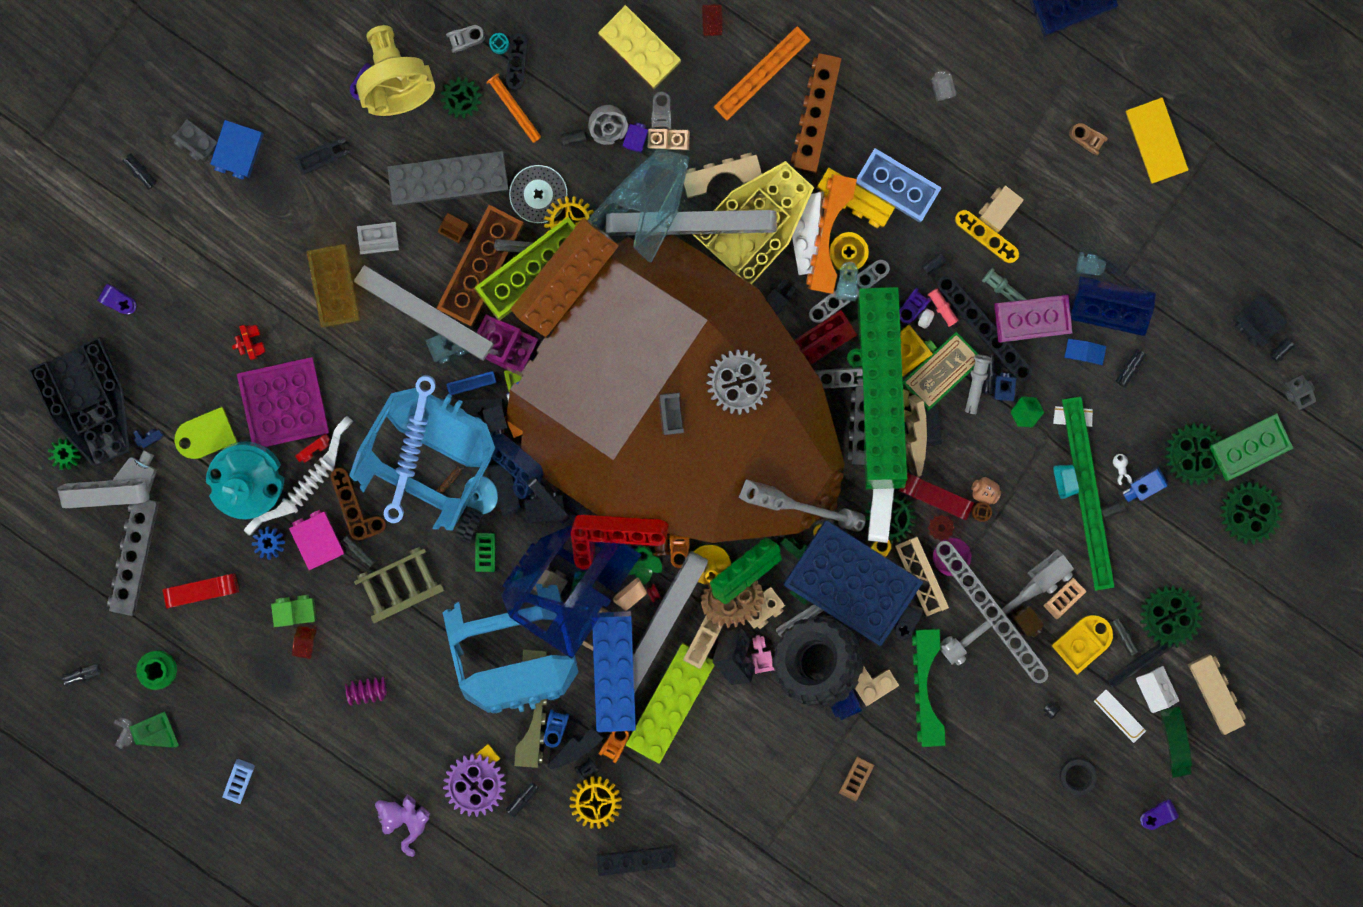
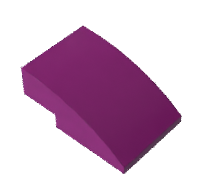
M485 315L477 331L478 335L494 344L485 359L522 377L521 372L529 360L533 361L536 350L541 344L538 338L521 332L519 328L498 321L488 315Z

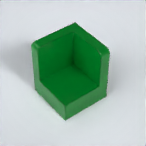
M1021 397L1011 410V415L1018 427H1033L1044 413L1042 406L1035 397Z

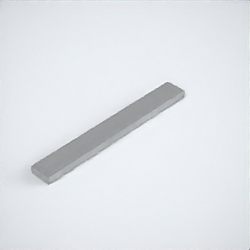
M365 265L354 280V283L483 361L494 345Z

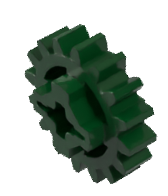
M457 77V82L455 83L451 79L450 86L444 85L447 89L446 92H441V95L445 96V98L440 101L441 103H446L443 109H449V116L455 113L456 119L459 118V115L466 119V114L473 117L472 111L478 112L479 109L476 106L482 105V102L478 100V98L483 97L482 94L477 93L480 90L479 86L474 88L475 81L468 83L467 77H465L464 81ZM460 86L459 90L455 92L451 91L453 88ZM468 87L473 91L474 97L468 95ZM464 93V97L468 100H462V103H459L456 97ZM449 99L454 100L456 103L455 109L451 107ZM468 104L472 105L469 109L463 111V107Z

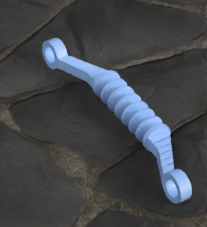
M429 375L421 376L416 382V390L419 393L415 416H409V421L413 422V424H407V428L412 431L405 432V435L410 438L403 439V442L407 445L401 447L406 453H400L399 455L404 459L398 461V464L402 467L396 468V472L400 474L397 489L392 503L388 504L384 510V517L390 523H397L402 519L404 515V510L401 506L403 493L408 477L415 475V472L411 469L416 468L417 465L412 461H418L419 459L414 455L420 453V450L416 447L422 446V443L417 439H424V435L419 432H425L426 428L421 425H427L428 420L424 418L427 397L436 388L434 378ZM422 381L430 382L431 388L424 390L421 387ZM391 508L397 509L399 516H390L389 510Z

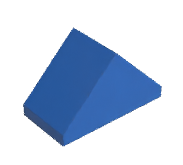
M1068 339L1064 358L1103 365L1106 346Z

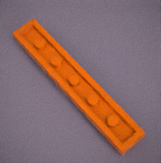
M797 26L735 85L714 108L728 121L811 40Z

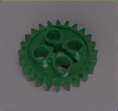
M1192 423L1190 429L1185 424L1184 431L1177 428L1178 435L1171 434L1174 440L1166 441L1171 446L1164 448V450L1169 451V454L1165 455L1164 458L1170 459L1166 466L1172 465L1169 472L1176 471L1177 473L1174 478L1177 479L1182 476L1181 482L1184 483L1188 479L1189 485H1192L1194 480L1198 486L1201 480L1208 484V477L1211 480H1215L1213 474H1221L1218 470L1219 466L1210 447L1207 449L1201 448L1200 441L1206 438L1209 441V446L1219 442L1222 436H1215L1217 430L1210 432L1209 425L1203 429V423H1200L1198 428H1196L1195 423ZM1193 437H1196V451L1200 452V456H1197L1198 471L1195 470L1196 459L1191 455V453L1195 452ZM1183 440H1187L1190 443V448L1187 451L1181 448ZM1206 457L1211 461V465L1207 469L1202 466V460ZM1185 459L1190 460L1192 463L1189 470H1185L1182 466Z
M1247 482L1246 487L1240 483L1239 490L1236 487H1232L1234 493L1227 492L1226 494L1229 499H1222L1226 505L1219 507L1224 510V513L1219 514V516L1225 518L1220 523L1227 524L1224 531L1231 530L1229 537L1237 535V542L1243 538V544H1247L1249 539L1252 545H1255L1256 539L1259 543H1263L1262 537L1269 540L1268 533L1276 534L1273 528H1280L1276 521L1282 520L1278 514L1282 513L1283 510L1277 509L1281 502H1275L1278 496H1271L1272 489L1265 491L1266 485H1262L1259 488L1258 482H1255L1253 487L1250 482ZM1245 495H1249L1251 498V503L1247 506L1242 503V498ZM1263 503L1268 506L1266 514H1262L1259 511L1260 505ZM1239 505L1247 510L1253 509V513L1266 518V522L1256 517H1249L1248 513L1237 509L1235 506ZM1240 512L1243 517L1240 523H1236L1233 519L1234 514ZM1253 521H1258L1260 524V528L1256 532L1251 529Z
M1174 585L1171 587V590L1164 586L1163 592L1157 588V595L1152 592L1149 594L1151 600L1145 598L1144 601L1147 605L1141 606V609L1145 612L1139 614V616L1144 617L1140 624H1146L1142 631L1150 632L1147 638L1153 636V643L1159 640L1160 647L1167 643V647L1170 649L1172 643H1174L1175 647L1178 648L1179 642L1185 646L1186 639L1189 641L1193 640L1191 634L1198 635L1195 628L1200 629L1202 627L1197 622L1203 620L1202 617L1198 616L1203 611L1196 608L1200 602H1193L1196 596L1188 597L1189 590L1182 593V587L1175 591ZM1171 600H1178L1180 608H1173L1170 604ZM1160 608L1163 611V616H1155L1153 609ZM1180 610H1187L1185 613L1177 615L1173 619L1174 621H1172V619H1168L1163 623L1156 625L1157 621L1167 618L1169 613L1171 615H1174ZM1186 617L1189 620V625H1181L1179 618ZM1162 626H1170L1172 633H1163Z

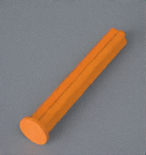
M499 73L486 83L491 84L525 133L535 143L541 138V135L501 82Z

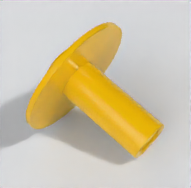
M703 545L694 551L696 554L708 559L707 566L698 580L699 583H710L719 573L730 566V558L727 552L719 546Z

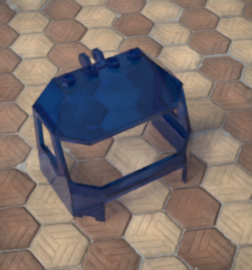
M571 525L540 538L536 545L534 543L530 545L526 551L529 555H523L518 563L521 566L516 565L502 585L505 589L501 596L511 619L572 659L599 620L600 616L597 614L602 606L607 607L611 602L609 598L592 588V585L597 580L616 593L641 554L626 544L594 542L595 546L601 548V551L589 569H581L586 573L566 603L530 594L556 554H559L575 565L574 555L563 548L571 536ZM524 602L557 614L547 631L542 630L518 614Z

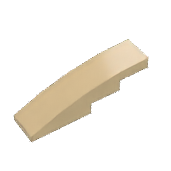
M912 395L908 397L912 414L905 417L909 433L905 435L906 457L909 471L920 477L926 454V413L924 401L918 396Z
M707 615L705 616L683 661L701 669L722 626H719V622L713 624L712 619L708 620Z

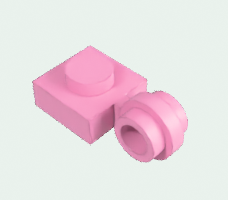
M756 635V638H752L754 650L758 649L759 652L751 654L755 666V674L772 671L774 668L772 667L771 650L763 652L762 648H766L764 636Z

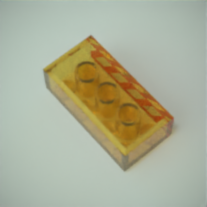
M341 244L306 251L321 328L361 321L347 245Z

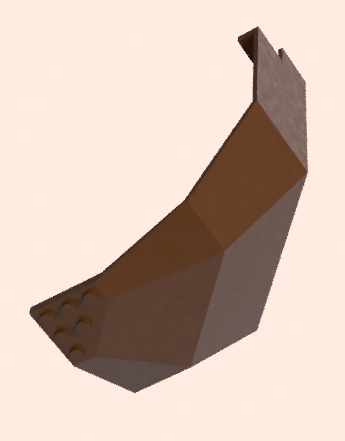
M668 235L647 248L629 237L617 243L619 247L555 325L550 337L544 338L536 350L539 352L534 361L529 360L521 372L523 377L518 384L514 383L510 389L506 420L523 431L521 449L540 464L543 469L544 479L598 516L660 519L668 524L667 533L711 543L797 534L804 529H808L813 523L823 518L822 516L796 509L773 510L745 502L739 498L746 479L773 486L800 503L834 511L837 508V499L841 491L840 485L844 476L845 463L820 378L758 288L675 235ZM736 350H739L740 354L743 355L746 350L748 351V357L754 353V360L762 359L759 364L760 366L767 365L763 371L770 372L766 376V379L771 380L770 383L766 384L770 391H764L767 398H760L763 404L756 403V410L749 407V413H746L742 409L739 415L737 409H735L733 414H731L730 407L723 411V404L716 406L718 399L711 400L714 392L707 391L712 388V385L706 384V382L711 381L712 378L707 376V374L714 372L710 366H717L715 359L720 362L722 361L721 354L729 357L728 351L735 355ZM748 364L742 365L740 369L741 374H749L750 366ZM724 370L721 374V378L724 381L730 380L732 376L729 370ZM751 376L746 379L736 377L737 381L724 384L722 388L732 385L741 387L742 382L754 380L756 377ZM750 383L746 386L748 394H753L756 391L755 384ZM730 389L727 392L729 400H734L737 397L735 389ZM679 392L684 433L664 435L662 433L658 394ZM754 488L750 491V494H749V497H750V498H753V497H754V495H753V491L755 490Z

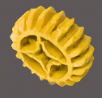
M565 196V203H562L559 198L557 201L560 205L556 206L552 203L551 206L554 210H546L551 216L544 217L545 220L550 221L549 224H544V227L552 229L563 220L554 222V218L557 212L564 207V219L568 217L569 212L572 220H582V218H576L572 215L571 206L579 208L585 215L583 218L589 222L595 221L596 217H589L594 211H586L590 206L588 203L584 207L581 206L583 199L575 203V196L572 197V202H569L568 196Z
M591 776V783H588L587 779L583 781L584 786L578 783L577 787L580 790H572L577 796L570 797L571 801H575V803L570 804V808L577 809L572 812V815L579 813L576 821L579 822L583 818V826H586L587 821L591 822V829L594 823H597V828L600 829V822H603L607 827V819L614 822L615 819L611 815H619L615 808L621 809L622 805L616 804L622 798L615 797L620 791H612L615 787L614 783L607 786L609 779L601 783V776L598 777V782H594V776ZM597 787L606 790L610 797L599 796ZM591 788V798L580 802L582 793ZM594 793L597 801H601V804H598L597 811L595 805L590 803V801H593ZM612 803L610 811L601 817L600 808L603 805ZM581 808H591L595 818L587 816Z

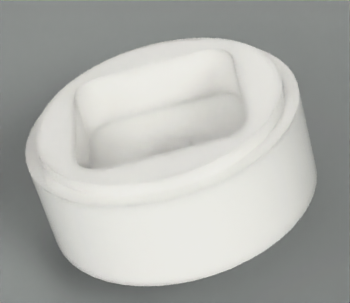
M927 308L924 312L920 313L918 325L924 329L927 328L933 320L934 312Z

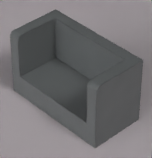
M679 392L658 394L662 433L664 435L684 433Z

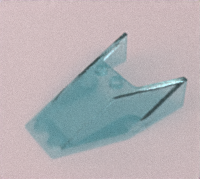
M657 149L617 186L587 221L604 232L606 228V214L626 213L629 208L640 211L633 247L648 262H652L678 213L689 157ZM617 206H623V208L617 209Z

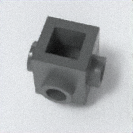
M1303 375L1285 383L1287 399L1290 403L1294 402L1299 410L1316 402L1313 392L1315 388L1310 380L1307 381Z

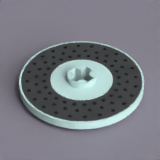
M533 165L521 170L514 177L509 190L510 203L514 211L521 218L532 223L548 222L549 220H545L544 217H550L551 214L546 212V210L550 209L553 211L554 208L551 204L560 205L557 201L559 198L562 203H565V196H567L566 184L561 175L554 169L543 165ZM535 189H537L538 191H543V193L541 194L542 199H535L533 197L535 195ZM564 208L560 209L557 212L555 218L562 212Z

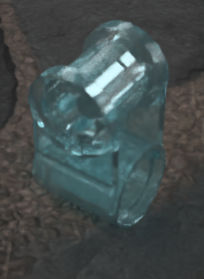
M846 262L840 268L836 299L856 300L858 268L852 262Z

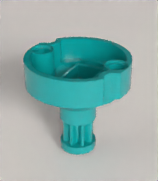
M246 441L231 444L222 449L210 463L206 475V483L212 489L209 497L221 512L237 519L259 517L274 506L282 493L284 478L278 472L281 464L273 452L263 445ZM219 469L221 477L214 476L212 470ZM269 484H275L278 487V491H270Z

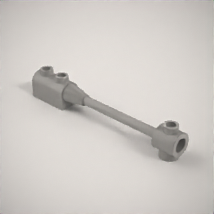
M747 479L739 495V498L745 502L773 510L796 509L837 520L840 527L856 532L861 531L865 526V516L860 512L844 508L837 513L800 503L773 486ZM754 488V489H755V490L753 491L754 497H753V498H750V497H749L750 491Z
M1057 549L1028 572L1032 580L1020 592L1019 596L1001 610L1007 615L1024 601L1046 591L1049 594L1053 593L1057 589V582L1061 579L1064 582L1071 579L1073 576L1071 571L1074 568ZM988 621L984 622L960 642L952 636L945 638L940 643L941 652L952 665L954 663L961 665L966 660L964 655L967 652L964 648L987 631L991 625Z

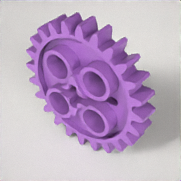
M473 753L470 759L464 755L463 762L456 759L457 766L454 764L450 765L453 771H446L450 778H444L443 780L448 783L443 789L449 790L445 797L451 796L448 803L455 802L454 810L460 807V814L467 810L468 816L475 812L476 817H478L479 811L486 815L487 808L491 812L493 811L492 804L499 806L497 799L503 800V796L499 793L506 791V789L501 787V785L506 784V781L500 778L505 774L498 773L501 766L495 768V760L488 763V756L485 760H482L481 754H479L477 759H475ZM476 767L479 770V774L471 776L468 769ZM464 773L473 783L478 781V787L486 792L488 796H484L476 787L472 789L471 782L463 778L461 774ZM490 779L493 781L494 786L487 789L484 787L483 781ZM457 782H464L466 789L459 791L456 788ZM478 794L481 797V802L473 803L471 795Z

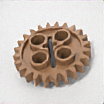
M758 580L727 604L722 603L713 596L710 583H708L709 589H704V595H701L704 615H707L708 620L712 619L713 624L719 622L720 627L724 623H726L727 628L733 623L737 627L738 622L745 625L744 620L752 621L751 616L757 617V611H761V605L764 604V594L761 585L758 584Z

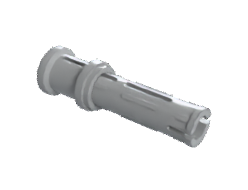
M985 355L974 356L976 361L974 369L971 371L972 383L965 412L969 413L971 411L970 414H977L983 382L988 377V364L991 363L992 359Z

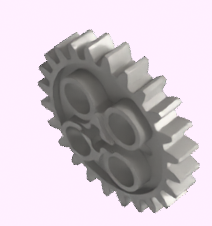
M736 350L735 355L728 351L729 357L721 354L722 361L720 362L715 359L717 366H710L714 372L707 374V376L712 378L711 381L706 382V384L712 385V388L707 391L714 392L711 400L718 399L716 406L723 404V411L730 407L731 414H733L735 409H737L739 415L742 409L746 413H749V407L756 410V403L763 404L760 398H767L764 391H770V388L766 387V384L771 382V380L766 379L770 372L763 371L767 365L760 366L759 364L762 359L754 360V353L748 357V351L746 350L743 355L740 354L739 350ZM744 364H748L751 369L747 375H743L740 372L741 366ZM724 370L731 372L732 376L728 381H724L721 378ZM751 376L756 377L754 380L742 382L741 387L732 385L722 388L724 384L737 381L736 377H739V379H746ZM750 383L756 386V391L753 394L746 392V386ZM730 389H735L737 392V397L734 400H729L727 397V392Z

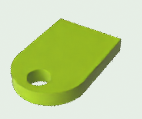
M223 407L183 423L175 434L177 450L180 454L190 459L205 457L237 443ZM183 438H188L191 442L190 447L187 449H183L180 445Z

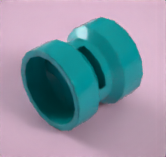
M496 33L491 36L489 44L492 51L496 54L507 52L509 49L508 38L502 33Z

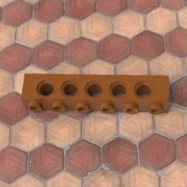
M819 53L818 58L814 57L811 69H815L813 77H809L807 87L811 88L809 96L805 95L803 104L804 107H807L805 115L801 114L799 125L802 126V131L797 133L795 140L798 149L797 152H793L791 158L794 169L812 173L817 172L842 58ZM825 70L829 73V78L821 80L818 73ZM822 89L825 92V97L817 99L814 95L815 90ZM818 108L821 111V116L813 118L810 115V110ZM808 127L816 129L817 134L814 137H809L806 134ZM804 146L812 148L813 153L810 156L803 155L802 148Z

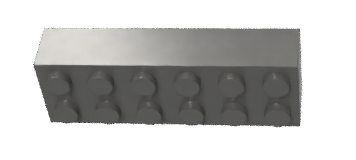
M503 151L387 167L392 205L394 207L509 191Z

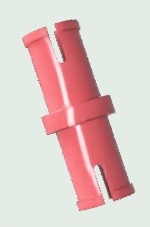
M939 288L928 293V296H930L937 307L936 311L941 313L948 327L959 321L950 308L951 304L945 300Z

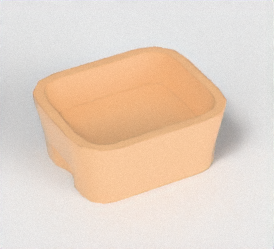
M637 577L615 595L613 601L624 611H627L644 597L647 591Z

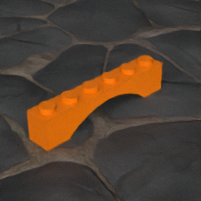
M834 174L831 175V178L828 177L826 189L829 190L827 197H824L822 202V208L825 209L823 216H820L818 222L820 233L816 235L814 246L817 248L816 253L812 254L810 265L813 267L812 272L807 275L806 284L809 285L808 289L834 293L837 274L833 268L829 253L830 232L838 213L853 199L857 179Z

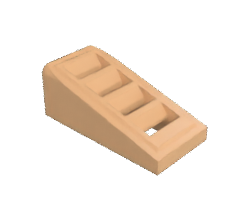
M1072 578L1044 604V607L1055 619H1058L1087 591ZM1070 586L1077 591V595L1070 590ZM1064 591H1066V593L1072 598L1071 601H1070L1069 598L1063 593ZM1060 597L1067 605L1064 606L1057 598ZM1053 602L1059 607L1060 611L1052 604Z

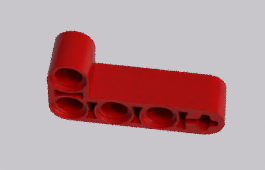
M236 573L162 589L166 608L240 592Z

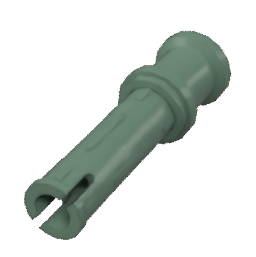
M993 267L981 280L982 282H987L994 288L996 293H1002L1010 301L1027 300L1008 284L1006 278H1002L994 272L995 269Z

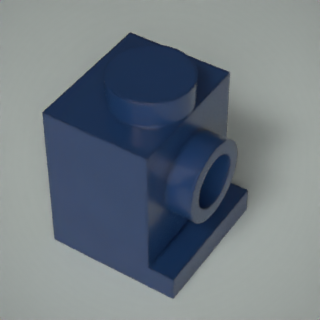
M1000 373V376H996L994 400L1014 401L1016 378H1012V374ZM1003 383L1008 385V389L1005 391L1001 389Z

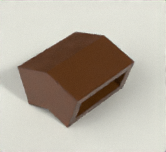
M447 213L438 229V233L459 243L469 224Z

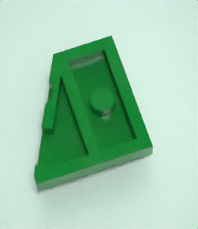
M165 712L129 727L136 745L170 748L179 746Z

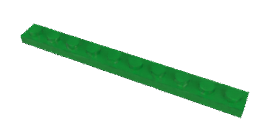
M1082 398L1064 399L1061 401L1072 464L1079 487L1078 498L1094 590L1114 588Z

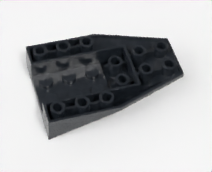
M97 337L82 344L81 347L28 369L52 423L94 467L130 451L124 391L103 338Z

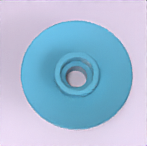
M482 476L467 506L483 512V514L491 512L498 501V492L495 484L489 478Z

